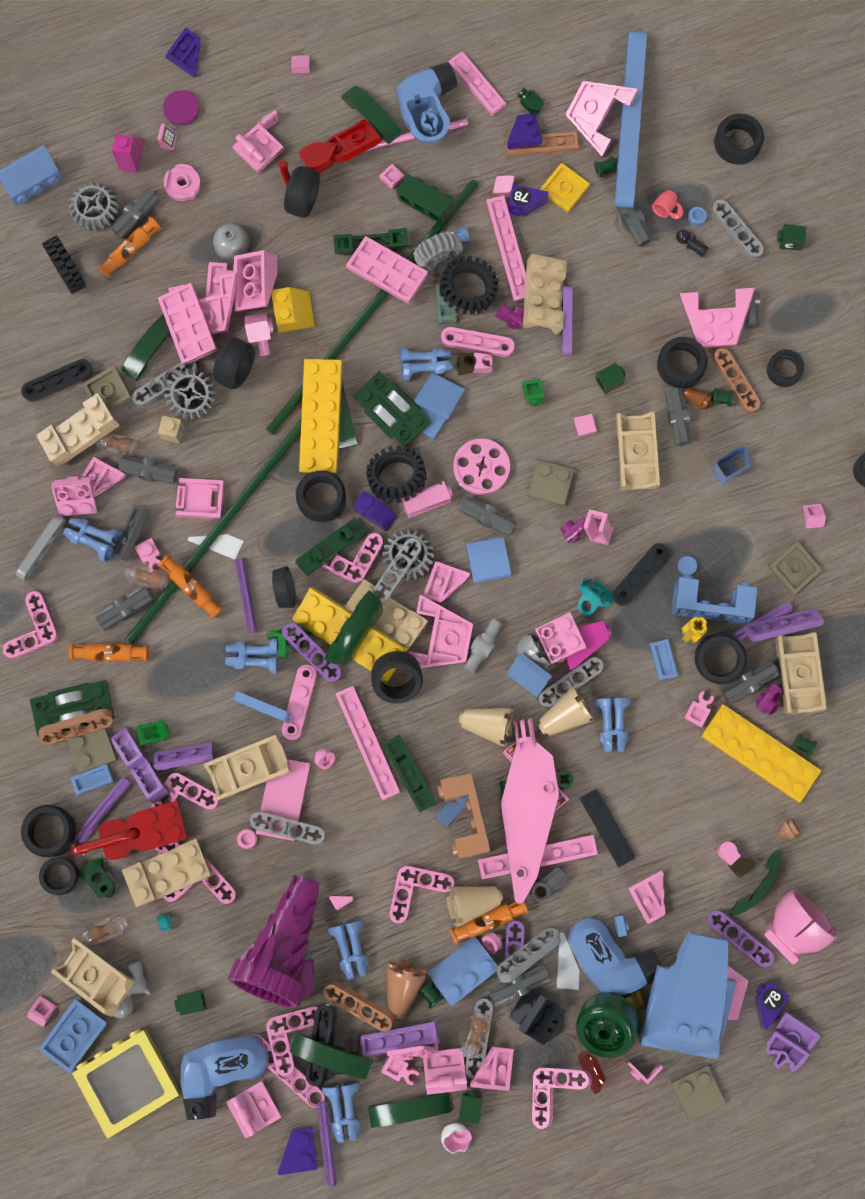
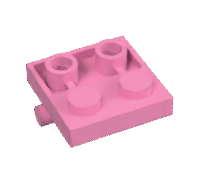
M259 123L244 137L238 134L235 137L238 142L232 146L233 150L257 173H260L284 151V147Z
M72 476L52 482L51 487L59 516L97 513L98 507L92 484H94L93 476L81 478L80 476Z
M570 612L535 629L551 664L561 663L566 660L565 658L587 648Z
M462 1048L439 1050V1052L432 1053V1057L423 1058L427 1095L467 1090Z
M263 1080L226 1102L245 1139L282 1117Z

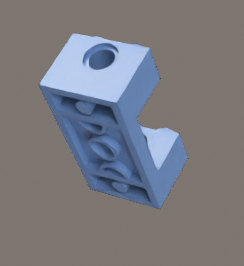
M683 575L679 577L674 585L671 615L692 618L703 617L707 620L745 625L754 619L757 587H752V584L740 583V585L736 586V590L731 592L730 604L719 603V605H712L710 601L704 600L697 603L699 580L694 579L693 576Z

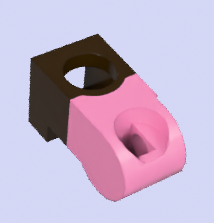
M459 353L457 358L458 375L492 372V355Z
M724 842L717 849L719 857L738 878L745 875L756 864L751 858L745 860L737 852V847L732 842Z

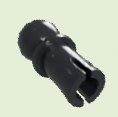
M685 229L678 231L676 234V240L680 244H688L686 248H690L701 257L709 249V247L698 241L696 236L691 238L690 233Z

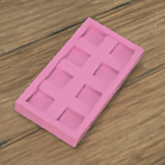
M366 236L346 264V269L407 304L411 302L428 276V271Z
M192 283L158 297L179 357L184 366L218 351Z

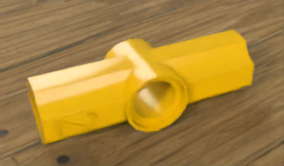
M693 617L681 629L683 633L682 639L686 643H696L707 632V621L703 617Z

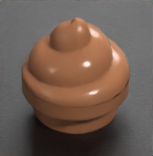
M786 820L781 825L778 835L792 840L797 838L796 835L800 834V831L794 820Z

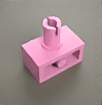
M267 312L245 316L248 342H257L259 356L271 354L268 339H271V333H274L272 318H268Z

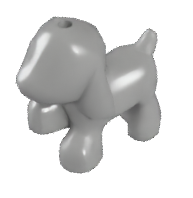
M142 961L128 965L129 971L134 976L130 978L135 983L113 1015L116 1018H125L131 1014L133 1010L132 994L145 993L148 996L151 995V991L147 987V980L143 975Z

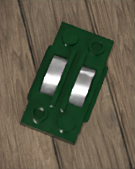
M380 371L353 396L364 408V413L389 438H394L403 448L404 446L408 447L432 423L421 412V408L395 382H391Z
M106 680L92 684L84 683L30 699L37 737H39V729L44 726L100 709L110 710L112 718H115ZM84 722V723H81L80 725L86 726V725H89L90 723ZM64 728V729H62V731H70V730H71L70 728Z

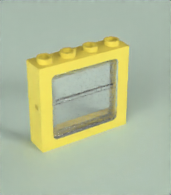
M140 1028L129 1034L130 1039L125 1042L122 1039L111 1045L112 1050L107 1053L105 1050L94 1055L95 1060L90 1063L87 1060L76 1066L77 1071L72 1073L107 1139L182 1094L147 1029L143 1031Z

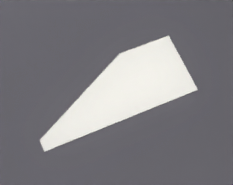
M228 534L219 535L209 549L236 559L243 540ZM206 536L189 537L188 541L200 545Z
M560 932L557 988L579 990L580 970L565 934Z

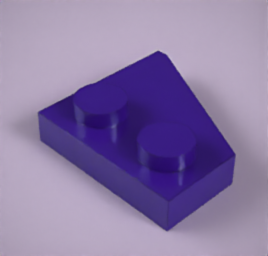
M185 28L169 49L165 58L195 78L201 38Z
M536 114L517 115L507 141V148L513 149L542 144V136Z
M313 1127L293 1129L291 1131L278 1175L318 1169Z

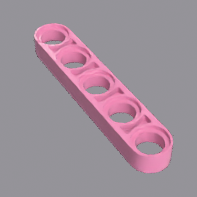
M260 1034L252 1035L259 1037L266 1045L267 1051H271L270 1043ZM276 1056L277 1061L281 1059L282 1065H289L291 1067L290 1064H286L285 1056ZM268 1062L267 1068L308 1105L314 1108L319 1107L310 1099V1095L313 1092L320 1093L322 1097L321 1102L325 1101L322 1089L318 1086H311L306 1080V1075L295 1065L293 1072L289 1076L283 1077L277 1073L274 1062ZM303 1078L306 1081L307 1085L304 1090L296 1088L295 1082L297 1079Z

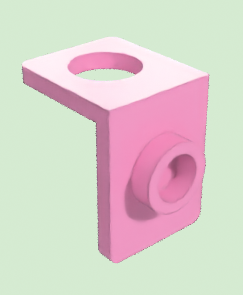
M629 1061L626 1062L632 1069L630 1073L638 1081L642 1079L646 1084L663 1068L661 1064H658L645 1078Z

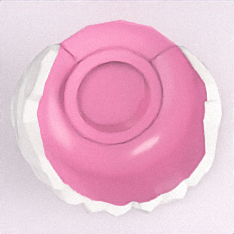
M460 1123L447 1125L441 1134L443 1147L452 1154L458 1151L465 1152L472 1140L470 1129Z

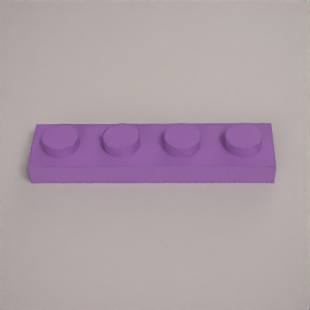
M813 608L744 625V632L752 642L822 626L824 619Z
M438 1022L360 1036L362 1054L365 1057L384 1054L392 1050L440 1043Z

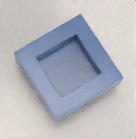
M623 915L613 917L617 937L626 936V931H629L627 919H623Z

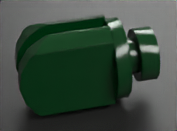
M523 88L517 95L521 99V105L530 114H539L544 101L534 91L529 90L527 92Z

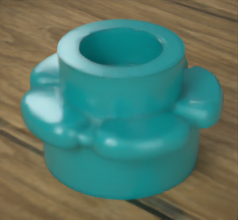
M161 913L162 915L156 918L162 932H169L170 927L173 926L169 915L165 916L164 913Z

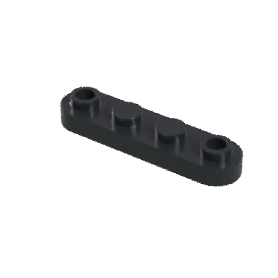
M86 359L77 360L25 383L21 389L22 396L29 402L42 399L89 378L93 373V367ZM83 368H87L86 372H81ZM31 391H35L34 395H29Z
M654 544L615 589L613 598H615L614 602L617 605L625 606L629 604L664 563L669 554L668 548L664 544ZM656 550H661L662 555H657ZM624 592L626 598H621L619 594Z
M324 1004L317 1008L312 1037L316 1041L330 1046L333 1043L337 1011L333 1005ZM308 1061L306 1068L307 1082L311 1086L324 1084L327 1079L328 1069Z

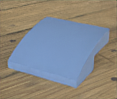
M503 537L466 544L474 583L511 576Z

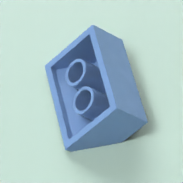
M44 145L0 170V182L15 206L25 203L32 196L41 194L44 189L56 185L63 179Z
M474 937L430 970L428 975L449 1004L453 1006L494 974L498 966L477 938Z

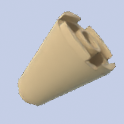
M572 687L539 719L540 724L538 726L544 735L548 734L551 736L592 722L595 719L592 712H588L587 704L578 690Z
M465 709L464 712L460 713L459 724L467 731L497 745L506 747L509 743L506 741L507 736L511 737L514 715H511V713L514 712V709Z
M495 886L448 887L446 889V892L450 891V896L446 897L448 911L451 919H456L457 923H453L456 927H460L499 907L501 901H503L501 890H498Z

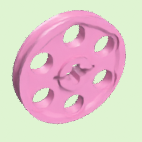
M471 440L465 443L456 453L453 464L454 476L458 484L469 493L475 495L494 493L507 481L510 471L509 457L506 451L492 440ZM479 445L481 452L474 454L471 451V447ZM492 449H496L500 455L498 458H492L489 452ZM483 457H485L484 467H487V469L483 468V471H481V475L479 477L480 470L477 465H480L482 463ZM465 458L469 464L466 467H461L458 465V460ZM503 467L505 474L502 476L496 475L495 468ZM465 476H472L474 482L470 485L465 484L463 481ZM484 480L492 482L490 489L483 488L482 482Z

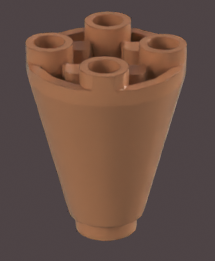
M400 960L399 963L389 961L387 964L388 1011L393 1013L395 1019H404L426 976V968L412 966V962L408 960Z

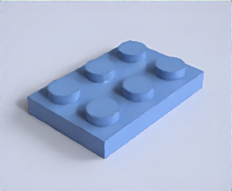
M75 999L38 1050L71 1074L109 1022L80 1000Z

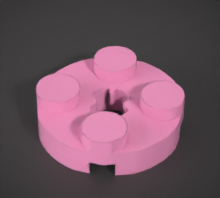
M178 164L171 171L168 170L164 176V187L168 196L177 201L194 200L201 188V180L195 169L190 165ZM181 179H185V182L187 184L184 186H180V184H178V181L181 182Z

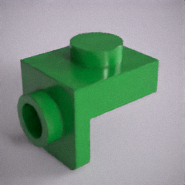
M541 379L522 382L526 405L539 406L542 402H545V393H543Z
M271 630V633H266L268 640L278 638L279 659H287V653H291V644L282 636V630Z
M164 719L136 727L141 746L163 742L168 738L169 728L165 724Z

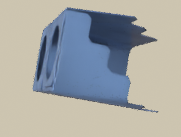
M744 445L735 448L717 460L711 470L722 485L753 466L749 460L748 450ZM736 457H742L746 462V465L739 470L733 466V460ZM720 467H727L730 470V476L726 477Z

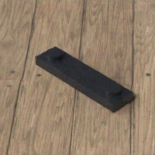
M597 789L580 797V802L617 867L619 868L635 859V855Z

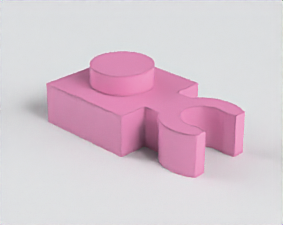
M150 538L135 546V549L144 565L149 562V570L152 574H155L153 568L160 562L157 558L161 554L153 539Z
M704 691L698 695V703L695 701L691 703L684 717L685 720L700 728L711 711L706 706L714 700V696H711L708 701H705L703 699Z
M388 1056L381 1068V1072L398 1082L403 1077L409 1085L414 1084L409 1075H419V1071L416 1068H407L408 1061L394 1060L392 1056Z

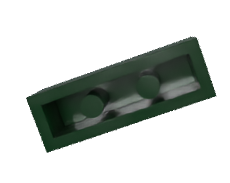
M408 174L396 190L399 201L441 225L445 223L455 210L453 198L449 194L439 192L435 186L425 184L419 177H413Z

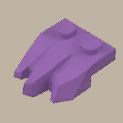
M785 1011L769 1037L767 1054H777L774 1060L777 1070L789 1062L790 1070L794 1073L809 1057L810 1050L821 1034L788 1011Z

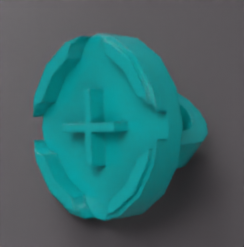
M584 578L579 584V589L583 595L578 602V610L586 616L594 614L600 606L609 608L615 601V598H612V592L606 586L597 581L595 583L591 582V578ZM585 601H589L591 603L590 611L585 609Z

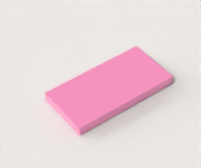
M288 759L292 772L266 782L260 812L299 822L311 764ZM259 815L257 826L266 824L267 827L265 829L269 830V823L272 818L269 817L268 821H265ZM280 820L273 823V829L277 832L281 831L284 827L283 822ZM298 825L292 828L294 836H296ZM256 830V834L295 841L287 837Z

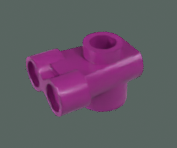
M503 304L495 317L507 322L508 327L511 329H521L523 326L524 309L517 306L511 309V307Z
M584 516L576 524L570 520L560 528L563 533L562 536L568 543H576L582 538L581 534L586 532L584 529L586 521Z
M774 683L767 689L768 691L765 694H760L756 699V707L764 714L773 715L780 706V703L776 700L784 694L782 689Z

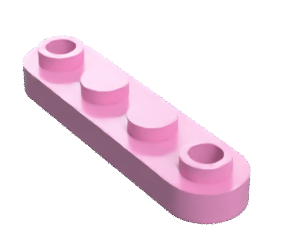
M447 327L441 333V341L447 347L500 357H509L514 352V342L508 337L454 327ZM452 336L454 339L449 341L447 337ZM507 346L508 350L504 351L502 347Z
M302 665L298 669L287 708V712L292 714L289 724L284 722L282 727L283 736L290 741L297 740L302 734L317 677L316 671L311 665ZM309 671L310 675L309 677H304L303 673ZM290 727L295 728V732L292 734L288 733Z

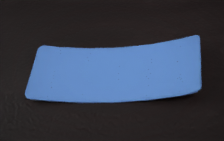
M468 797L456 800L460 805L448 802L436 815V818L447 827L466 806L465 800Z

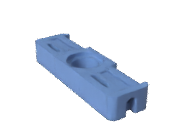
M236 691L232 699L288 724L292 717V714L238 691Z

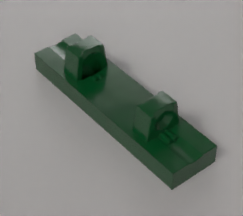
M353 518L297 558L295 563L308 577L365 536L367 530L356 518Z
M397 735L382 743L419 813L436 805L437 803L401 736Z

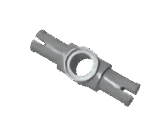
M492 619L485 632L477 635L470 648L471 656L464 666V670L473 674L479 663L488 658L495 646L494 638L502 626L499 621Z

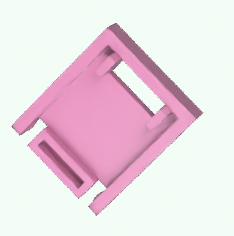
M179 478V484H186V486H178L176 509L184 511H176L175 516L205 519L222 518L225 484L223 480ZM213 491L219 492L217 507H211Z

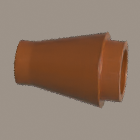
M689 387L683 395L684 398L700 410H707L713 398L709 396V393Z

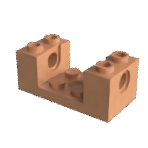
M469 773L440 780V786H437L440 799L444 798L445 803L468 797L465 800L468 813H472L473 819H470L472 832L476 831V834L454 839L455 844H451L454 857L458 856V859L462 860L490 853L472 774Z

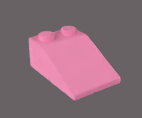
M262 250L234 256V272L238 274L235 291V311L267 307L278 274L277 255Z

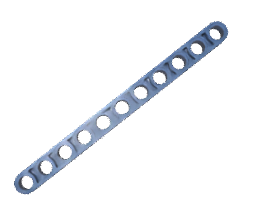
M629 31L624 87L639 89V92L631 107L622 103L614 206L633 208L647 32Z

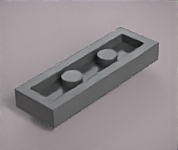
M133 506L112 553V558L124 562L128 561V558L132 555L135 542L140 537L143 524L147 521V515L150 510L141 506Z

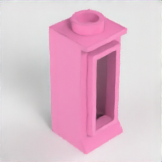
M442 481V485L436 484L423 489L420 493L415 492L416 497L414 498L408 495L409 501L405 502L404 497L401 500L409 519L451 503V496L453 494L450 486H446L444 481Z
M589 509L584 529L590 541L609 545L614 527L610 525L608 514Z

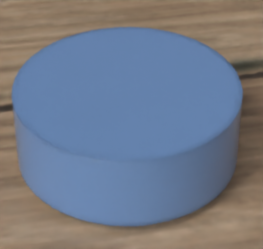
M694 207L688 214V221L693 226L703 225L707 218V213L702 207Z
M685 556L679 560L677 569L681 575L691 576L697 569V562L694 558Z

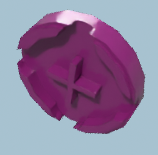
M174 91L164 101V115L173 125H189L199 115L198 100L189 91Z

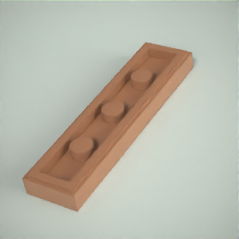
M577 131L541 134L542 144L513 149L507 148L509 137H505L507 157L579 151Z

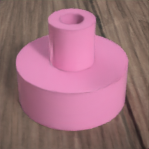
M329 749L318 750L315 753V764L319 768L325 770L333 765L335 755Z
M488 933L482 938V946L488 953L495 954L502 948V936Z

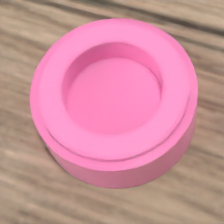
M244 829L238 834L237 842L240 847L251 849L257 843V835L250 829Z

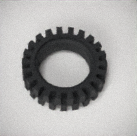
M55 235L44 241L42 245L70 293L74 294L87 287L59 237Z
M464 256L460 257L459 261L456 258L452 263H448L444 269L440 281V294L444 296L443 300L445 303L450 301L448 305L450 308L454 305L456 306V312H459L461 308L463 309L462 314H467L468 310H470V315H474L475 311L478 314L482 313L483 309L486 311L493 304L499 289V279L496 278L497 273L495 271L492 272L493 267L491 265L486 268V261L480 264V258L476 257L475 261H472V256H468L467 260H465ZM465 272L477 275L484 282L485 293L478 298H466L460 295L454 288V277Z
M396 445V450H393L392 446L388 447V452L385 449L380 450L382 455L380 456L376 453L374 455L375 459L371 458L369 461L370 465H367L366 475L372 493H375L377 498L381 497V500L384 502L388 498L389 503H393L394 499H396L397 503H401V498L403 497L405 502L409 501L408 495H411L412 498L416 497L415 491L420 493L422 491L421 487H424L425 481H427L424 461L420 454L416 453L413 448L409 451L407 446H404L403 450H401L400 445ZM392 463H406L413 468L412 477L402 485L389 486L380 480V474L383 469Z

